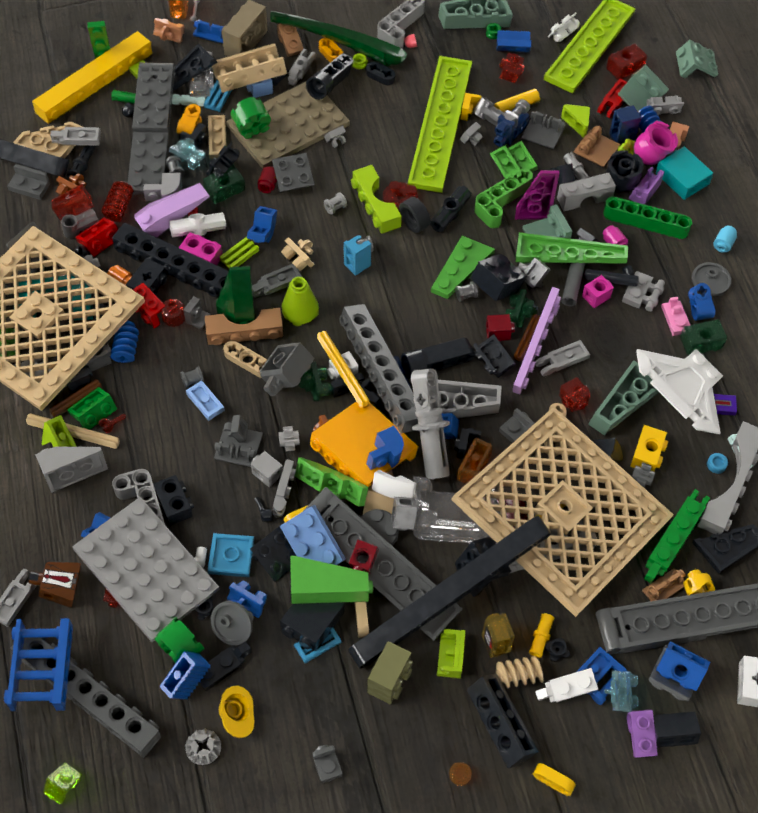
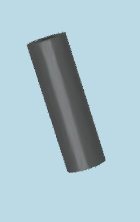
M585 263L570 264L561 301L566 306L576 305Z

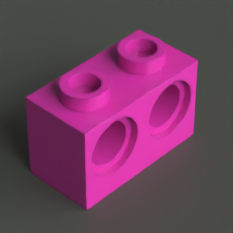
M191 232L179 246L180 249L216 266L220 262V256L223 254L220 244Z

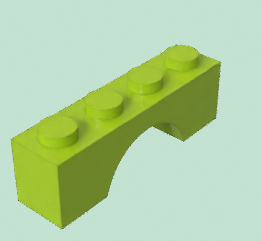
M373 165L354 170L353 179H351L352 187L357 189L358 197L361 202H364L367 214H371L375 228H378L381 234L400 228L401 214L396 205L380 201L374 196V193L379 189V176Z

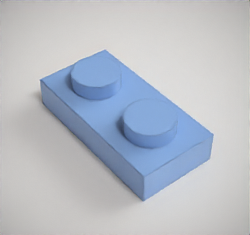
M203 381L186 390V395L208 421L225 411L224 406Z

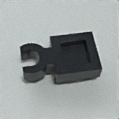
M362 373L355 374L354 376L358 383H363L364 377ZM342 377L331 382V393L334 398L350 392Z

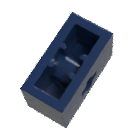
M634 105L614 111L609 134L613 141L620 145L625 143L626 139H631V141L636 139L641 114Z

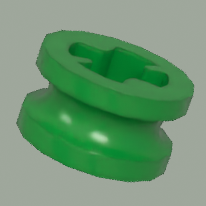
M497 23L488 24L486 36L489 39H497V32L501 30V26Z

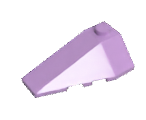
M199 183L147 204L134 216L144 232L158 237L170 228L169 221L183 218L210 196Z

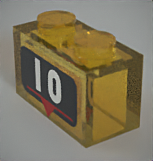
M494 613L485 619L482 637L490 658L511 652L515 635L506 613L500 615L499 613Z

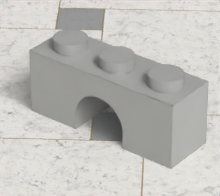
M609 173L559 185L557 200L563 212L580 208L581 202L590 196H593L596 203L604 202L609 197H613L616 185Z

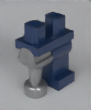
M520 99L512 112L507 110L504 115L501 114L498 117V123L495 127L496 137L493 142L495 145L503 147L507 144L510 146L513 140L528 126L530 115L527 112L530 110V105L526 100Z

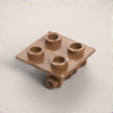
M596 126L587 133L574 150V153L604 167L620 144L601 135L602 128Z

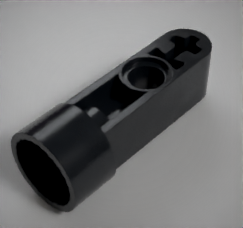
M340 54L321 71L316 72L306 82V89L309 95L317 100L325 98L332 92L335 86L349 75L354 61L353 58L348 54Z
M460 338L404 352L401 355V363L404 370L407 371V378L411 379V374L414 370L434 369L438 371L467 363L474 359L475 352L467 338Z

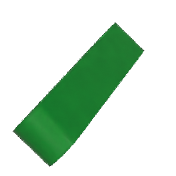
M609 197L606 200L603 211L604 217L608 220L678 239L686 238L692 226L691 218L686 215L618 197Z

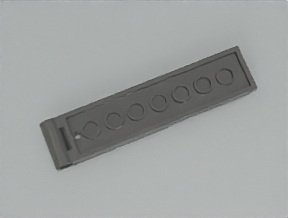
M139 63L132 124L133 137L127 184L128 194L144 195V184H162V173L166 171L175 77L174 63Z
M327 487L304 509L306 510L313 505L317 507L346 560L344 561L348 564L357 540L378 546L379 552L371 573H368V581L372 580L373 586L400 611L436 587L430 579ZM361 554L358 557V562L366 563L369 555ZM455 603L420 629L435 641L462 611V608Z
M758 584L600 609L595 614L606 653L609 655L663 647L668 645L670 641L675 644L704 640L707 636L758 628Z

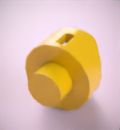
M700 570L689 572L687 574L688 578L683 583L687 595L715 591L710 575L701 573Z

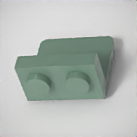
M688 40L676 51L681 77L687 78L696 69L713 77L718 75L715 54L711 49Z

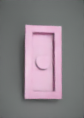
M678 297L670 298L668 303L661 304L672 336L691 333V325L681 301H678Z

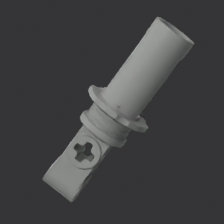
M434 369L414 370L411 374V383L416 408L415 416L418 417V424L412 426V430H419L426 479L447 477L450 475L444 427L450 425V421H444L442 418L443 408H441L438 375Z

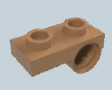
M278 24V37L280 42H283L287 56L300 54L303 50V45L297 29L292 26Z

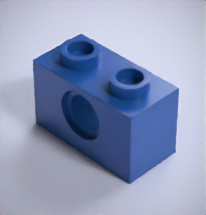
M670 641L656 671L660 672L667 679H674L679 682L685 689L697 691L710 662ZM677 665H684L687 671L679 670Z

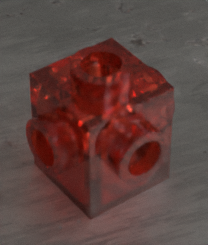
M508 53L506 58L501 60L499 68H502L499 78L515 83L519 75H522L525 65H522L524 58L517 54Z
M578 377L561 385L559 392L563 405L568 407L571 412L587 407L591 395L588 387L583 385Z

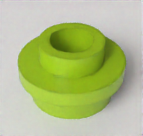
M359 53L353 56L352 66L355 69H364L367 66L368 60L365 55Z

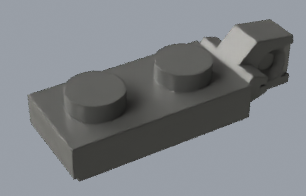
M294 264L266 274L257 281V284L252 285L253 296L256 298L263 294L268 295L288 287L293 278L302 277Z

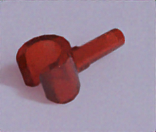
M122 414L110 421L107 418H103L99 421L100 427L105 426L102 428L103 431L109 433L112 431L113 425L125 419L126 415Z

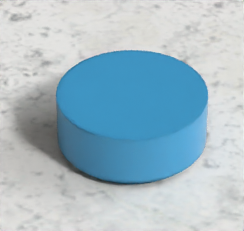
M720 453L710 455L707 461L708 469L716 474L723 473L728 466L727 458Z

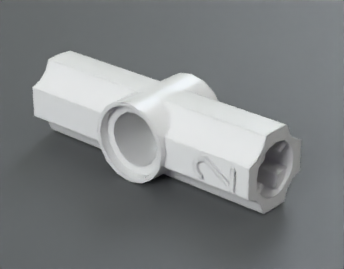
M223 212L209 215L198 213L190 215L189 218L169 221V227L172 237L188 235L190 232L202 236L209 231L226 229V220Z

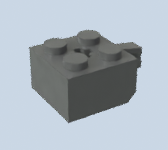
M301 342L278 345L260 369V377L266 382L263 389L270 396H275L282 388L297 386L301 381L300 378L310 369V364L315 358Z

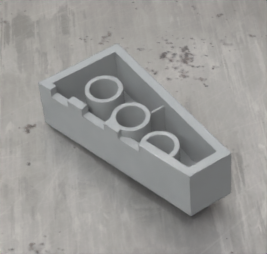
M438 380L443 413H453L457 418L499 413L502 386Z

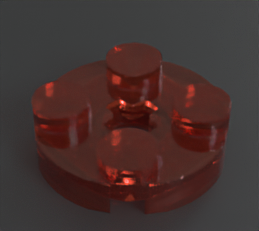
M392 181L383 191V202L394 203L398 211L399 205L410 197L418 198L417 188L404 182Z

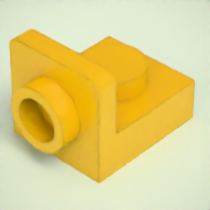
M465 93L461 120H468V115L472 114L473 109L482 97L481 95Z

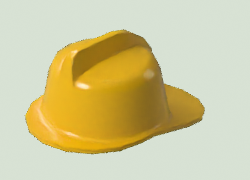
M231 686L222 695L219 704V715L222 718L226 731L237 738L247 737L254 729L253 699L244 687Z

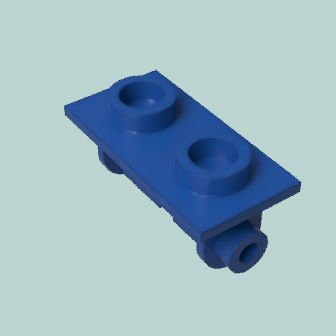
M201 20L194 22L196 29L193 36L223 43L222 29L224 26L215 24L209 26V23Z

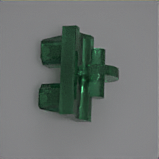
M521 289L519 295L510 296V306L515 307V309H506L505 313L510 314V320L514 321L516 326L520 328L523 327L526 317L530 318L531 315L536 314L538 311L534 301L527 298V290Z
M312 362L310 364L311 368L302 375L298 385L301 388H305L306 392L311 391L313 402L319 401L321 396L330 395L332 388L329 382L321 383V380L327 379V368L317 367V363Z

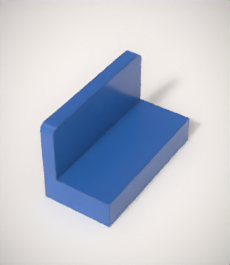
M502 30L497 32V51L530 52V32Z

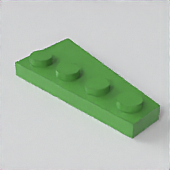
M462 236L434 282L431 293L448 299L455 292V286H461L467 278H470L478 262L487 259L489 256L491 257L495 249Z

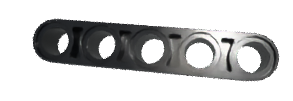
M0 139V158L65 177L69 164L68 159Z

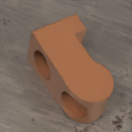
M672 122L670 131L673 134H677L678 146L670 154H667L668 156L675 150H680L681 141H685L689 126Z

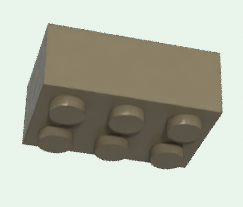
M248 0L241 6L238 13L232 17L231 21L223 27V47L226 56L229 57L252 50L266 34L267 17L265 6Z

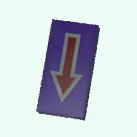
M714 394L717 414L735 416L737 413L736 396Z

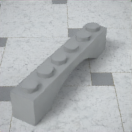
M744 421L732 444L737 463L734 483L724 494L708 502L697 526L713 534H722L724 530H729L732 523L729 517L731 513L735 515L739 503L736 502L737 498H742L746 489L743 486L744 481L748 482L753 472L749 469L751 465L755 466L758 460V454H756L758 450V427Z

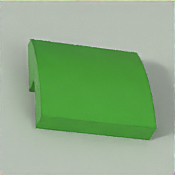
M522 141L509 148L503 146L490 153L505 179L521 169H528L531 172L538 170L537 164Z

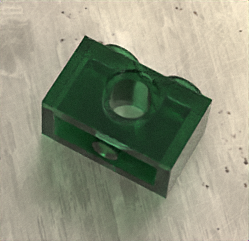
M234 164L224 176L217 177L215 174L203 178L204 189L214 204L245 190L244 178Z
M717 319L683 327L680 339L687 355H690L695 349L701 354L706 351L720 350L724 347L727 336L720 320Z

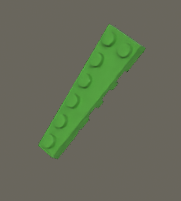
M519 232L515 262L527 264L532 262L534 258H538L543 263H627L628 246Z

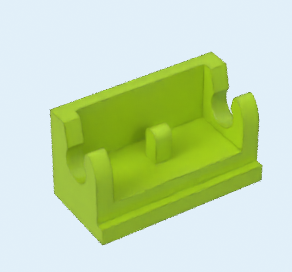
M445 629L444 633H441L437 676L461 679L465 630Z

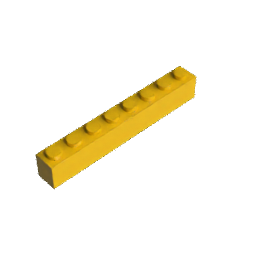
M138 31L34 99L32 103L35 113L48 124L56 120L59 116L129 70L130 66L153 54L151 41Z

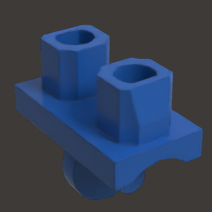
M241 581L238 584L233 582L229 586L230 592L227 600L243 605L253 616L259 618L262 615L267 594L257 591L254 595L250 593L251 586L247 582Z

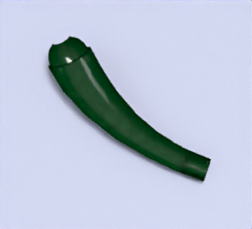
M275 11L270 13L271 22L292 26L331 39L385 66L398 65L407 56V53L400 47L357 31Z

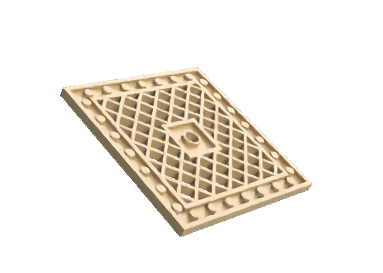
M32 226L0 258V341H2V346H0V353L2 352V357H0V382L42 411L145 302L144 297L38 228ZM31 258H40L38 262H31ZM53 266V270L44 272V267ZM40 268V272L31 273V269ZM27 270V274L18 275V271ZM67 275L66 280L58 281V276ZM54 277V281L45 282V278ZM40 279V283L32 284V280ZM27 281V285L18 286V282ZM14 283V287L5 288V284ZM81 284V289L72 290V285ZM67 286V291L59 292L58 287ZM54 288L53 293L45 294V289ZM27 292V296L19 297V293ZM95 293V298L86 299V294ZM14 294V298L5 299V295ZM81 295L82 300L72 301V296ZM68 297V302L59 303V298ZM109 302V307L100 308V303ZM95 304L96 309L86 310L87 305ZM14 305V310L6 311V306ZM82 306V311L73 312V307ZM69 308V313H65L63 309ZM35 313H42L40 317L33 318V315ZM96 316V320L87 322V317ZM6 317H9L11 321L6 322ZM83 317L82 323L74 324L73 319ZM69 320V324L60 326V321ZM15 327L14 333L6 334V328ZM83 329V334L74 335V330ZM70 331V336L61 337L60 332ZM56 333V338L47 339V334ZM29 337V342L20 343V338ZM15 339V344L6 345V340ZM70 342V348L61 349L62 343ZM57 344V350L48 351L47 346ZM43 346V352L34 353L35 347ZM29 348V354L20 355V350ZM16 350V356L7 357L6 351ZM57 356V361L48 363V357ZM43 358L44 363L34 365V359ZM30 360V365L21 367V361ZM44 370V375L35 376V371ZM25 372H30V377Z
M555 407L532 425L451 499L497 543L532 519L534 515H542V521L548 529H557L558 536L550 535L544 540L545 548H538L536 546L516 561L575 617L674 515ZM553 442H560L561 448L553 447ZM541 453H548L549 459L541 458ZM554 454H561L562 460H556ZM568 455L575 456L576 461H568ZM523 463V469L518 468ZM528 464H536L537 470L529 469ZM542 465H549L550 471H543ZM556 466L563 467L564 473L556 472ZM569 467L577 468V474L570 473ZM583 469H590L591 475L583 474ZM510 475L511 480H504ZM516 475H523L524 481H516ZM530 476L538 477V483L530 482ZM543 477L551 478L552 484L544 483ZM557 479H565V482L562 480L558 484ZM571 480H578L579 486H571ZM584 481L592 482V488L585 487ZM598 482L605 483L606 489L598 488ZM498 486V492L492 491ZM503 486L511 487L512 493L504 492ZM517 488H525L526 494H518ZM531 489H539V495H532ZM545 490H551V491L545 496ZM586 494H593L594 500H587ZM600 495H607V501H600ZM613 496L620 497L621 503L614 502ZM490 498H498L499 505L491 504ZM504 499L513 500V506L505 505ZM518 500L527 501V507H519ZM532 502H539L536 508H533ZM560 504H565L569 511L563 510ZM595 507L596 513H589ZM601 508H608L609 514H602ZM615 509H622L623 515H616ZM628 510H635L636 517L629 516ZM506 512L514 513V519H507ZM520 513L528 514V520H520ZM583 519L584 525H578V523ZM589 519L597 520V526H590ZM603 520L610 521L611 527H604ZM617 522H624L625 528H617ZM630 523H636L631 529ZM571 531L572 537L564 536V534L567 535ZM577 531L585 532V538H578ZM591 532L598 533L599 539H592ZM605 533L612 534L613 540H606ZM619 535H625V536L619 541ZM551 542H558L559 549H551ZM565 543L573 544V550H565ZM579 544L586 545L587 551H580ZM593 545L600 546L601 552H593ZM607 546H608V547H613V548L607 553ZM552 555L560 556L561 563L553 562ZM566 556L574 557L575 564L567 563ZM581 558H588L589 565L581 564ZM595 559H601V560L595 565ZM568 570H576L577 577H569ZM582 571H589V572L583 577Z

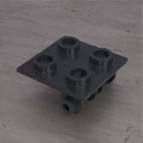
M233 142L227 147L223 146L219 152V157L212 159L209 164L210 168L206 173L207 179L205 183H208L214 175L217 177L224 176L239 158L240 151L231 148Z
M280 526L250 548L253 553L251 554L253 559L260 562L274 582L291 570L290 556H296Z

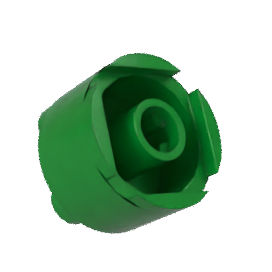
M255 97L246 98L237 104L238 107L235 111L234 109L231 111V118L239 133L245 139H250L254 135L265 133L270 129L271 117L261 99L256 100Z
M177 617L154 638L162 650L175 663L184 651L200 654L205 649L200 642L196 641L192 632Z

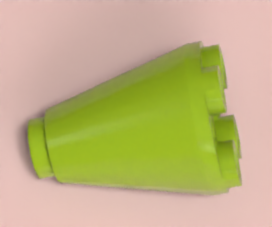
M303 277L292 279L282 302L284 317L295 326L311 322L319 314L318 302L308 282Z

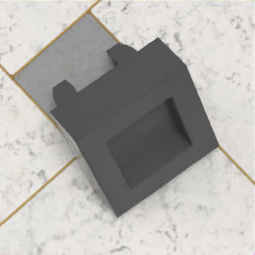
M234 415L232 423H225L224 431H229L228 436L234 437L238 442H246L248 424L241 415Z

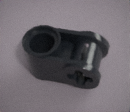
M572 163L556 166L549 170L559 171L558 183L560 184L575 181Z

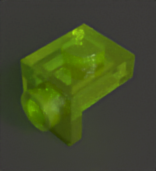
M64 762L47 777L44 794L58 804H62L66 793L81 781L82 774Z

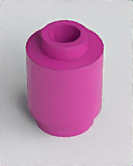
M614 225L608 226L602 233L606 243L626 246L628 244V239Z

